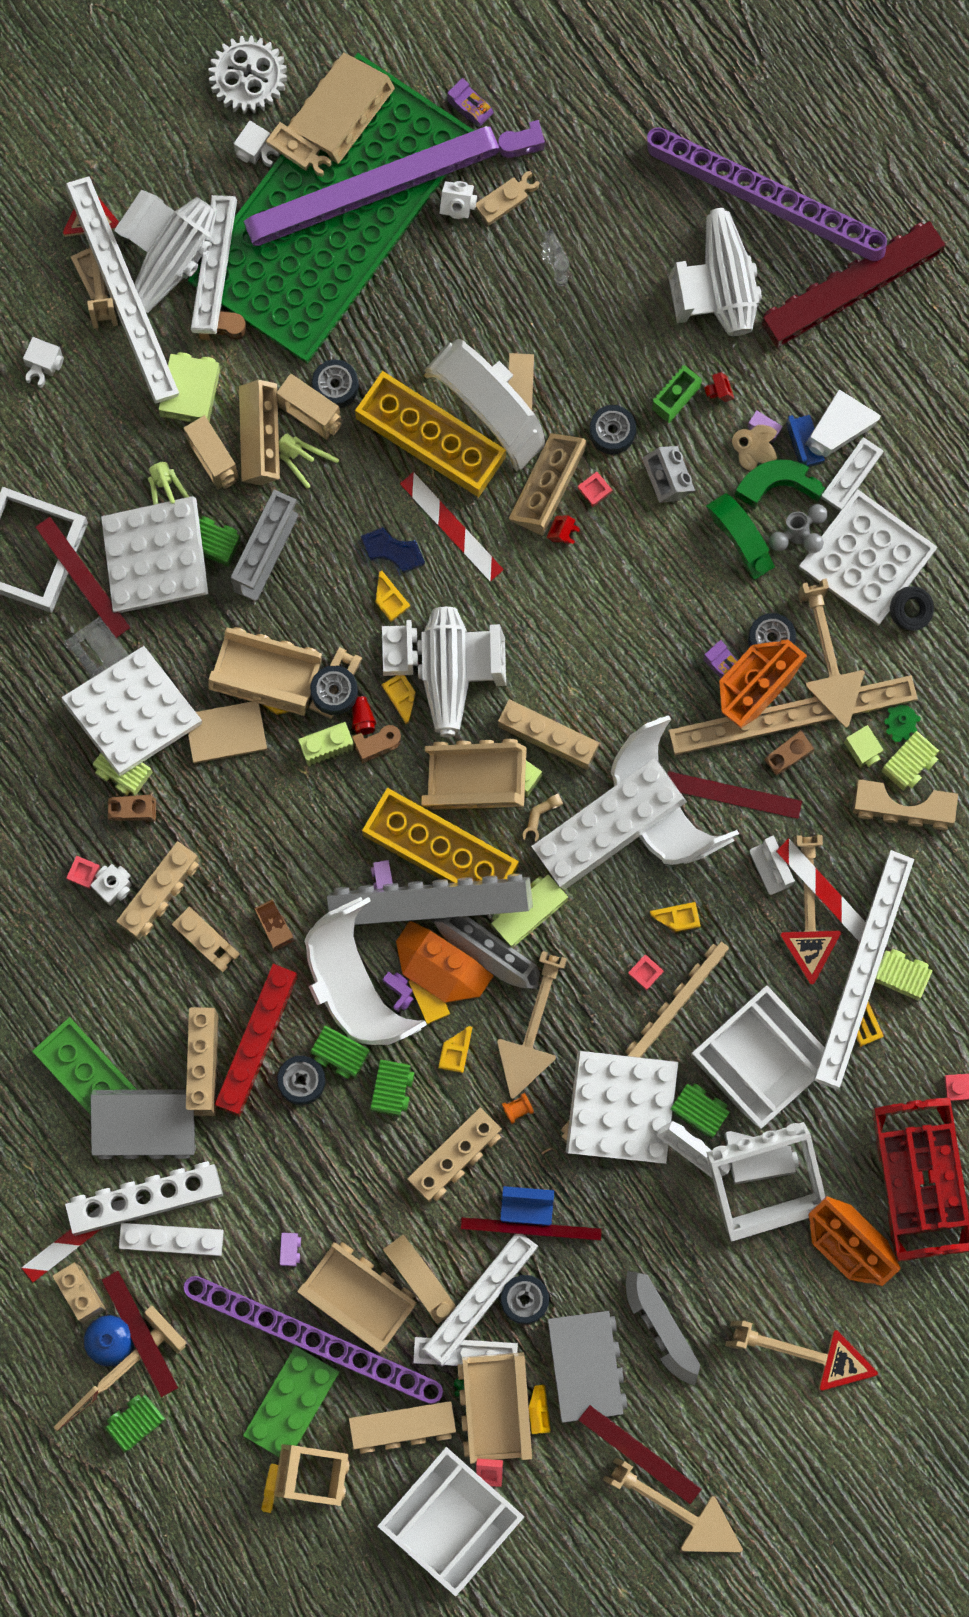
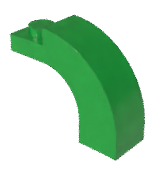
M773 460L751 470L737 487L734 497L756 509L763 496L775 487L788 486L795 488L816 502H819L825 488L818 479L811 476L809 478L806 477L809 469L808 466L792 460Z
M725 493L706 505L714 524L731 540L754 580L775 567L768 553L769 548L760 532L743 508L729 494Z

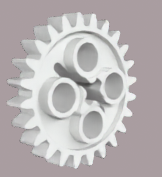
M240 36V43H236L234 39H231L230 47L222 44L224 52L216 50L215 53L218 59H211L213 67L208 70L209 75H212L209 78V83L213 85L211 87L212 93H218L217 100L225 99L224 107L226 108L233 104V112L242 107L243 114H246L247 108H251L253 114H255L256 107L258 106L265 111L266 102L273 106L272 97L281 98L278 90L285 91V85L282 82L287 81V75L283 74L287 72V67L282 65L284 57H278L279 49L271 51V42L264 46L263 38H260L256 43L253 36H250L248 42H245L243 36ZM238 57H245L247 59L244 63L235 62ZM261 65H267L269 66V69L266 71H260L258 70V67ZM231 78L238 80L234 85L226 83ZM254 86H258L261 88V90L257 93H252L249 91V89Z

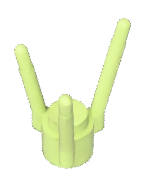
M287 433L279 440V452L281 453L279 458L289 466L306 488H310V484L289 458L294 459L299 454L313 462L314 458L303 451V447L335 463H338L339 459L301 441L296 436L293 438Z
M160 462L149 468L151 477L148 478L151 486L153 505L158 504L156 485L160 488L164 487L170 503H175L169 486L172 481L184 498L189 497L176 477L174 469H169L167 462Z

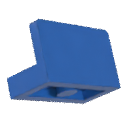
M793 415L788 416L786 426L798 462L808 467L824 463L823 455L814 454L805 445L815 429L811 416L807 415L794 419Z
M503 1186L501 1222L550 1226L552 1223L554 1190Z

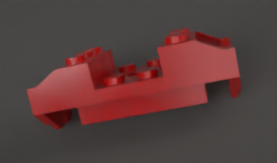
M951 1099L916 1100L906 1102V1104L899 1103L874 1108L872 1111L879 1162L882 1161L889 1206L887 1215L897 1262L969 1252V1212ZM937 1109L944 1123L943 1125L931 1126L930 1124L882 1133L886 1116L905 1112ZM928 1171L929 1183L932 1186L920 1187V1185L924 1184L923 1172ZM962 1228L959 1244L906 1251L899 1241V1236Z

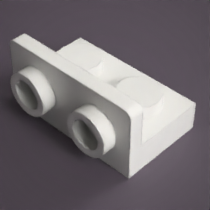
M406 620L407 626H382L383 676L413 675V666H418V652L413 651L412 643H417V628H412L411 620Z
M774 836L765 839L763 844L750 849V855L769 895L793 886L795 882L787 863L776 852L779 846Z

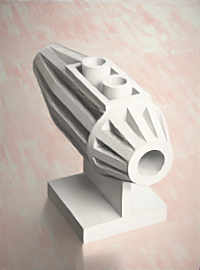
M141 190L114 230L147 252L134 284L147 313L183 278L187 279L188 276L190 277L195 273L198 268V261L212 247L211 242L214 239L212 238V232L217 211L198 197L174 211L156 195Z
M724 208L713 209L706 216L705 264L687 267L686 261L676 262L668 278L677 323L687 322L689 317L693 315L714 313L729 336H740L753 330L757 306L762 299L760 287L756 286L755 277H757L756 264L752 263L751 255H747L729 211H725Z
M438 607L432 610L426 628L422 632V640H418L417 643L418 655H422V664H418V677L423 679L435 732L440 733L441 737H454L455 733L460 731L469 682L494 681L496 686H506L505 637L500 624L490 625V631L467 632L456 608Z

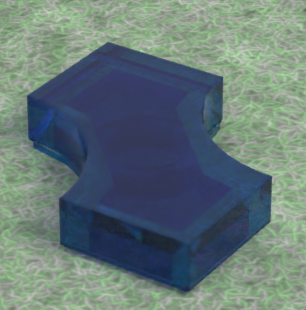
M384 527L361 536L370 560H389L399 567L402 574L425 565L416 540L407 542L396 540L388 534Z

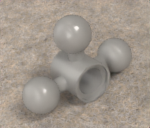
M815 504L809 508L808 516L803 512L791 513L786 519L787 531L784 533H773L769 538L770 547L774 551H783L787 548L790 540L795 544L804 543L805 549L810 553L819 552L823 548L824 541L819 534H810L809 525L812 523H823L827 518L826 508L823 505Z

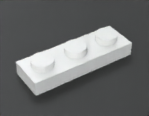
M863 437L824 491L821 499L841 512L881 457L883 450Z
M674 1121L660 1127L656 1135L712 1178L706 1154L710 1149L705 1146L702 1140L693 1137L682 1125ZM728 1163L719 1166L721 1177L728 1174L732 1165Z

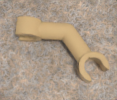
M559 794L548 798L531 809L528 827L523 832L524 841L526 840L527 833L534 832L536 834L535 843L538 842L539 833L537 828L539 817L541 814L563 805Z

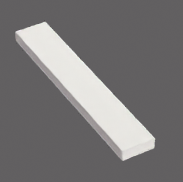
M212 195L210 206L217 211L212 232V238L214 239L211 242L212 247L205 256H202L191 324L192 333H217L237 205L235 196Z
M515 1234L424 1346L422 1351L443 1367L500 1296L505 1284L517 1275L537 1250L538 1245L524 1234Z

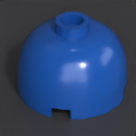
M114 1315L101 1316L93 1320L87 1327L83 1338L84 1349L88 1357L96 1364L105 1367L119 1365L133 1352L134 1343L130 1337L131 1333L128 1325L120 1317Z

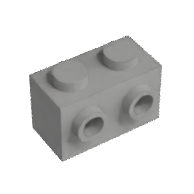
M678 446L658 447L642 457L659 503L679 501L695 491L692 478L687 471Z

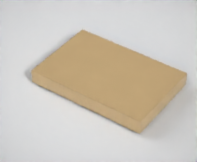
M256 702L198 711L196 713L202 720V724L188 733L194 764L267 750L260 706Z

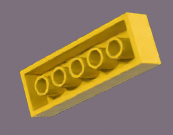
M384 371L380 373L355 410L357 420L478 498L506 459V450Z
M389 788L385 790L362 830L364 837L440 880H448V883H458L457 879L468 877L472 878L473 881H482V877L497 876V879H507V875L514 874L519 866V861Z

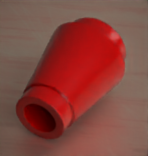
M360 696L357 697L352 707V729L355 730L356 734L368 735L375 731L377 723L367 698Z

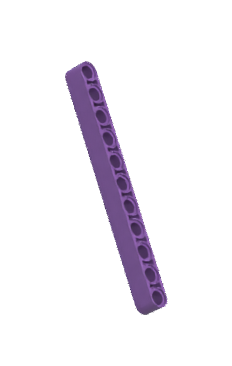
M483 127L247 218L244 221V225L252 245L259 246L496 155L500 148L491 127Z
M658 127L649 131L647 146L651 156L866 259L878 261L885 256L887 240L882 232L666 129ZM660 140L664 143L661 145H655L653 142ZM681 150L684 151L685 154L676 155L675 152ZM705 161L706 164L700 166L696 162ZM720 171H726L728 174L725 176H721L717 173ZM742 181H746L750 184L747 186H741L739 183ZM767 191L770 192L771 195L765 197L762 196L761 193ZM785 202H791L793 205L790 207H786L782 204ZM807 212H812L815 214V216L806 217L804 214ZM832 222L835 223L837 226L830 228L826 226V224ZM856 233L859 236L856 238H851L848 236V234ZM872 243H877L881 247L875 249L870 247L869 245Z
M190 1277L184 1284V1292L190 1299L425 1403L435 1404L442 1398L443 1391L441 1385L437 1381L201 1277ZM198 1281L202 1283L203 1291L195 1296L190 1293L189 1288L193 1282ZM217 1292H224L226 1294V1302L221 1306L213 1303V1296ZM241 1302H246L250 1306V1311L246 1316H239L236 1313V1307ZM266 1312L271 1313L274 1318L273 1323L267 1327L262 1326L259 1321L260 1316ZM287 1323H294L297 1326V1332L292 1337H287L283 1334V1327ZM311 1333H317L320 1336V1344L316 1347H309L306 1343V1339ZM336 1343L344 1347L343 1355L338 1358L332 1357L330 1354V1347ZM357 1354L367 1356L368 1362L365 1367L357 1368L354 1366L353 1359ZM381 1364H387L391 1367V1374L388 1378L378 1377L377 1368ZM407 1374L412 1375L415 1379V1384L410 1389H405L400 1385L402 1376ZM435 1385L438 1388L439 1393L435 1399H427L424 1396L426 1386Z

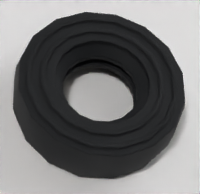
M916 586L904 587L897 591L891 600L890 616L893 622L901 629L908 631L920 630L927 626L933 617V600L930 594L922 588ZM910 599H915L920 608L918 615L914 618H909L904 612L905 604Z

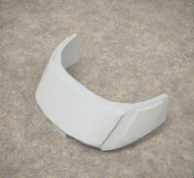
M456 339L452 343H447L426 367L424 376L427 379L435 377L446 384L492 431L507 451L513 468L516 471L523 469L544 448V433L539 420L518 393L508 384L513 374L500 361L492 367L463 340Z
M669 716L649 722L629 736L612 765L611 775L614 786L653 758L658 761V744L666 726L671 721ZM678 808L639 837L649 851L660 858L664 864L673 865L687 864L704 858L733 842V838L739 835L736 830L721 836H711L696 829L684 815L681 808Z
M360 897L325 914L306 935L304 942L307 950V961L315 981L314 984L308 987L316 1004L325 1003L334 1021L347 1034L349 1039L361 1044L389 1045L421 1031V1028L427 1024L425 1020L417 1021L398 1016L383 1003L375 991L359 956L353 937L355 918L358 912L370 902L369 897L363 900Z

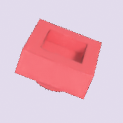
M598 472L587 478L577 488L592 507L612 493V489Z
M76 856L66 879L91 889V884L96 878L95 875L99 871L100 865Z
M644 955L628 972V975L647 991L664 971L647 955Z
M969 1074L945 1075L946 1098H950L951 1101L969 1100Z
M477 1459L476 1474L490 1486L502 1487L503 1460Z

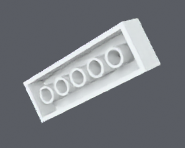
M653 758L532 845V848L557 884L565 890L687 803V801L660 763Z

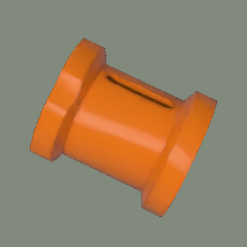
M525 1093L508 1104L505 1102L501 1104L511 1124L528 1113L530 1115L534 1113Z

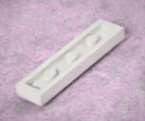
M121 1223L119 1249L222 1256L224 1230Z
M415 1337L413 1363L439 1365L422 1351L431 1338ZM464 1340L444 1365L458 1366V1364H463L462 1357L517 1353L518 1343Z

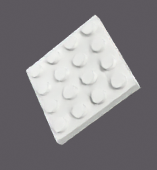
M857 489L821 536L824 541L823 548L817 553L809 552L799 565V569L819 584L822 579L827 578L828 590L879 626L890 612L891 600L895 593L904 587H909L938 547Z
M195 497L178 499L173 504L169 501L101 516L113 612L123 613L208 594L197 500Z
M145 646L62 697L63 704L119 777L202 724L200 717Z
M578 1051L566 1153L666 1163L668 1144L656 1135L660 1127L670 1123L672 1119V1110L670 1109L674 1102L678 1062Z

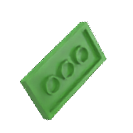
M70 1017L32 1051L90 1115L91 1093L93 1090H137Z
M295 1346L243 1436L280 1458L282 1444L293 1446L299 1444L340 1372Z

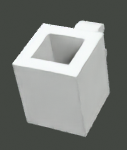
M252 121L247 123L234 142L236 156L246 163L250 161L256 164L262 156L263 163L268 167H272L273 162L267 156L274 154L279 157L280 153L266 144L270 133Z
M32 337L23 357L25 365L31 368L26 374V382L30 383L34 376H38L40 378L38 387L42 388L45 384L43 373L53 376L55 370H60L64 360L60 347Z

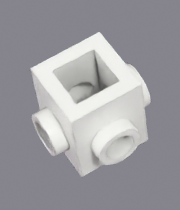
M445 181L439 214L450 215L455 219L468 218L470 210H475L477 195H473L474 186L462 181L455 183Z
M113 864L109 867H102L95 875L97 879L91 884L92 889L109 906L117 899L123 900L130 893L131 890L129 888L132 886L128 880L131 877L130 874L123 867L119 866L116 868ZM116 881L114 885H110L111 882Z

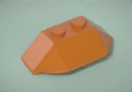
M788 639L781 640L780 642L752 645L719 680L722 713L740 728L755 720L790 683L807 655Z
M409 921L396 940L403 976L444 1003L480 997L494 977L472 957L431 930L412 921Z
M826 1196L809 1212L812 1244L849 1280L883 1286L901 1269L888 1240L852 1205Z

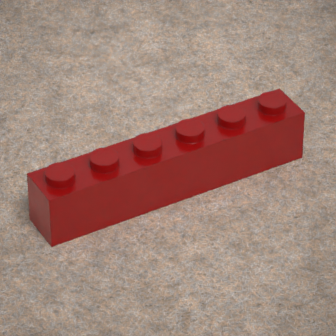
M272 964L216 1100L215 1106L218 1109L238 1117L241 1116L298 978L296 972Z

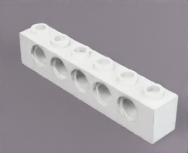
M203 1162L194 1165L195 1169L185 1172L184 1168L169 1172L170 1176L161 1179L160 1175L145 1178V1183L135 1185V1182H128L120 1185V1189L111 1192L110 1188L96 1191V1196L86 1198L85 1195L70 1198L71 1203H67L65 1206L72 1234L76 1236L222 1197L223 1192L216 1166L214 1164L210 1165L209 1162ZM191 1178H198L200 1180V1187L196 1191L187 1189V1182ZM168 1184L174 1185L176 1189L175 1194L170 1198L162 1195L163 1187ZM142 1191L150 1192L151 1199L147 1204H139L137 1201V1196ZM119 1197L124 1198L126 1201L125 1208L121 1211H115L112 1206L113 1201ZM93 1204H98L101 1207L99 1216L95 1218L89 1217L88 1208Z

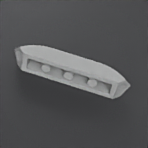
M468 916L434 918L436 927L450 944L472 957L496 977L517 987L537 989L540 975L537 965Z
M628 1271L626 1293L633 1314L643 1310L644 1314L641 1318L648 1329L653 1327L657 1337L654 1338L661 1352L667 1351L668 1354L660 1360L673 1375L684 1382L695 1385L700 1363L648 1275Z

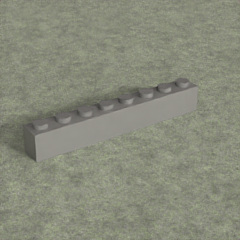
M522 874L507 875V879H497V876L482 877V881H473L470 877L457 879L458 883H448V880L442 879L432 881V885H423L422 881L408 883L407 887H398V883L383 885L381 889H374L373 885L358 887L359 890L349 891V887L335 888L334 892L327 896L329 912L360 897L362 900L367 897L370 898V902L358 912L354 925L526 912L533 907L530 877H522Z

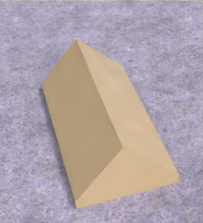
M550 434L509 517L511 522L539 535H544L585 452L586 440L584 438Z

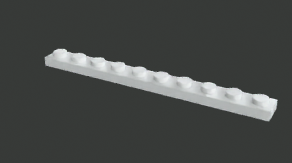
M90 177L66 183V190L154 403L178 397L179 391Z
M892 850L888 853L814 1081L837 1090L840 1088L914 862L913 858Z

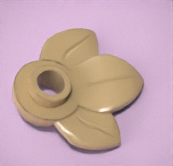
M757 425L751 430L741 429L734 434L732 445L739 452V462L743 468L751 471L757 467L758 462L766 463L777 460L776 452L769 443L777 434L774 428L767 425ZM742 437H746L748 439L747 446H742L740 444V439Z

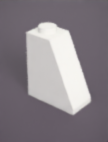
M839 390L805 445L814 454L827 457L873 428L881 415Z
M732 1131L724 1134L726 1146L737 1143L743 1138H753L752 1136ZM784 1146L731 1162L733 1184L794 1174L796 1172L795 1167H799L797 1153L792 1152L791 1146Z

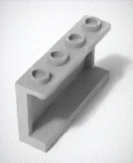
M273 490L230 577L234 592L253 601L258 600L298 518V513L293 511L297 503L296 499Z
M186 1089L93 1090L91 1093L92 1155H98L99 1159H111L113 1155H124L125 1159L139 1158V1155H149V1158L161 1159L164 1158V1155H175V1158L178 1159L190 1158V1155H194L196 1151L194 1110L186 1109Z
M609 1311L548 1319L561 1423L579 1421L578 1419L589 1405L606 1417L623 1415V1409H627L626 1394H621L619 1383H624L622 1367L617 1368L616 1358L620 1357L619 1343L613 1342L612 1332L617 1331L615 1316L610 1317Z

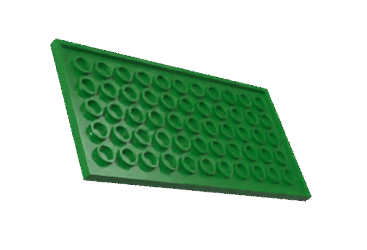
M358 52L354 58L388 75L395 88L339 164L331 160L330 167L324 163L318 166L324 171L323 177L315 174L312 166H309L305 171L281 154L234 218L221 306L231 313L240 314L247 324L306 364L310 362L447 174L259 246L252 245L244 221L260 212L475 131ZM320 149L318 156H326L330 159L329 155ZM201 263L198 265L195 273L188 279V284L196 289Z

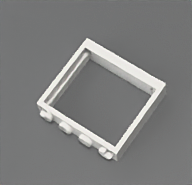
M2 487L0 492V518L9 499L70 521L72 526L66 539L75 552H77L88 525L85 516ZM58 559L43 597L0 582V594L52 613L68 572Z
M804 1122L793 1123L786 1128L776 1131H766L762 1135L753 1138H743L737 1143L717 1146L713 1150L706 1152L724 1225L731 1242L809 1218V1212L825 1198L811 1135ZM801 1141L813 1194L732 1218L719 1166Z

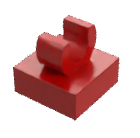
M722 372L712 375L714 384L704 387L706 396H710V399L719 397L724 402L735 399L728 376Z
M569 515L556 516L546 538L552 542L574 544L575 541L569 537L571 531L579 532L580 529L574 525L575 519Z

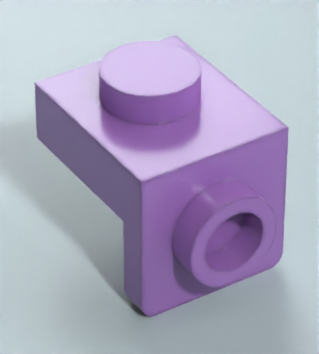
M388 972L382 979L383 983L401 996L393 1006V1009L397 1013L401 1008L405 1011L414 1000L411 997L413 990L406 985L408 981L396 972L393 975Z

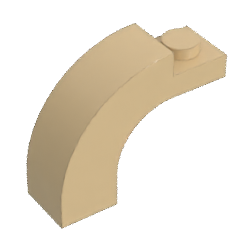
M402 1235L383 1249L433 1320L439 1324L446 1319L456 1306L407 1238Z

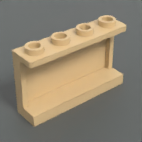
M343 52L340 58L333 63L331 70L325 78L320 80L313 94L305 100L298 114L291 119L288 127L325 151L332 161L339 164L395 88L388 75Z
M226 627L224 641L214 671H211L209 677V690L305 716L311 698L310 684L313 676L320 669L322 654L310 647L301 648L294 646V644L288 641L279 642L263 634L253 635L238 627Z
M503 739V743H494L492 740H480L479 744H471L469 741H457L456 745H448L446 742H434L433 746H425V752L430 755L428 795H422V806L430 810L524 807L526 747L519 744L518 740Z
M189 1008L186 1109L194 1110V1116L216 1117L219 1016L215 1008Z
M342 1241L339 1245L333 1242L324 1258L297 1292L381 1354L417 1305V1302L413 1300L415 1295L404 1287L400 1291L392 1285L395 1280L386 1273L377 1274L372 1270L374 1265L364 1257H361L360 1260L351 1255L354 1250Z
M524 1352L462 1357L463 1364H458L459 1380L464 1379L465 1390H460L461 1406L466 1405V1415L461 1416L462 1431H468V1441L463 1442L464 1457H470V1464L475 1463L477 1459H532Z

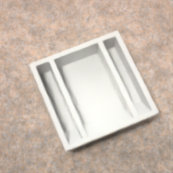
M765 986L692 1052L690 1057L748 1119L762 1129L814 1081L824 1046L768 986Z
M446 1447L378 1527L454 1596H457L521 1522L524 1516Z

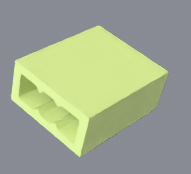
M182 352L177 353V355L170 354L168 367L179 395L178 397L160 402V417L194 422L205 415L210 422L220 374L219 363L210 357L197 359L191 358L190 354Z

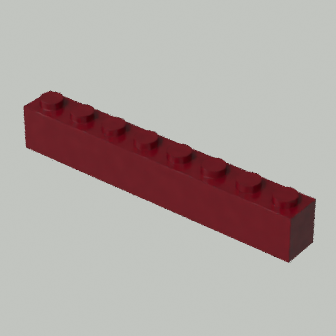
M930 221L924 225L922 222L918 223L909 230L910 233L903 237L900 234L889 241V245L886 246L885 256L882 259L872 261L866 258L863 260L858 258L852 261L846 270L842 272L837 270L831 273L826 278L827 281L820 285L818 282L812 284L806 289V293L801 296L793 295L780 308L775 306L766 311L761 325L775 347H781L943 253L945 243Z

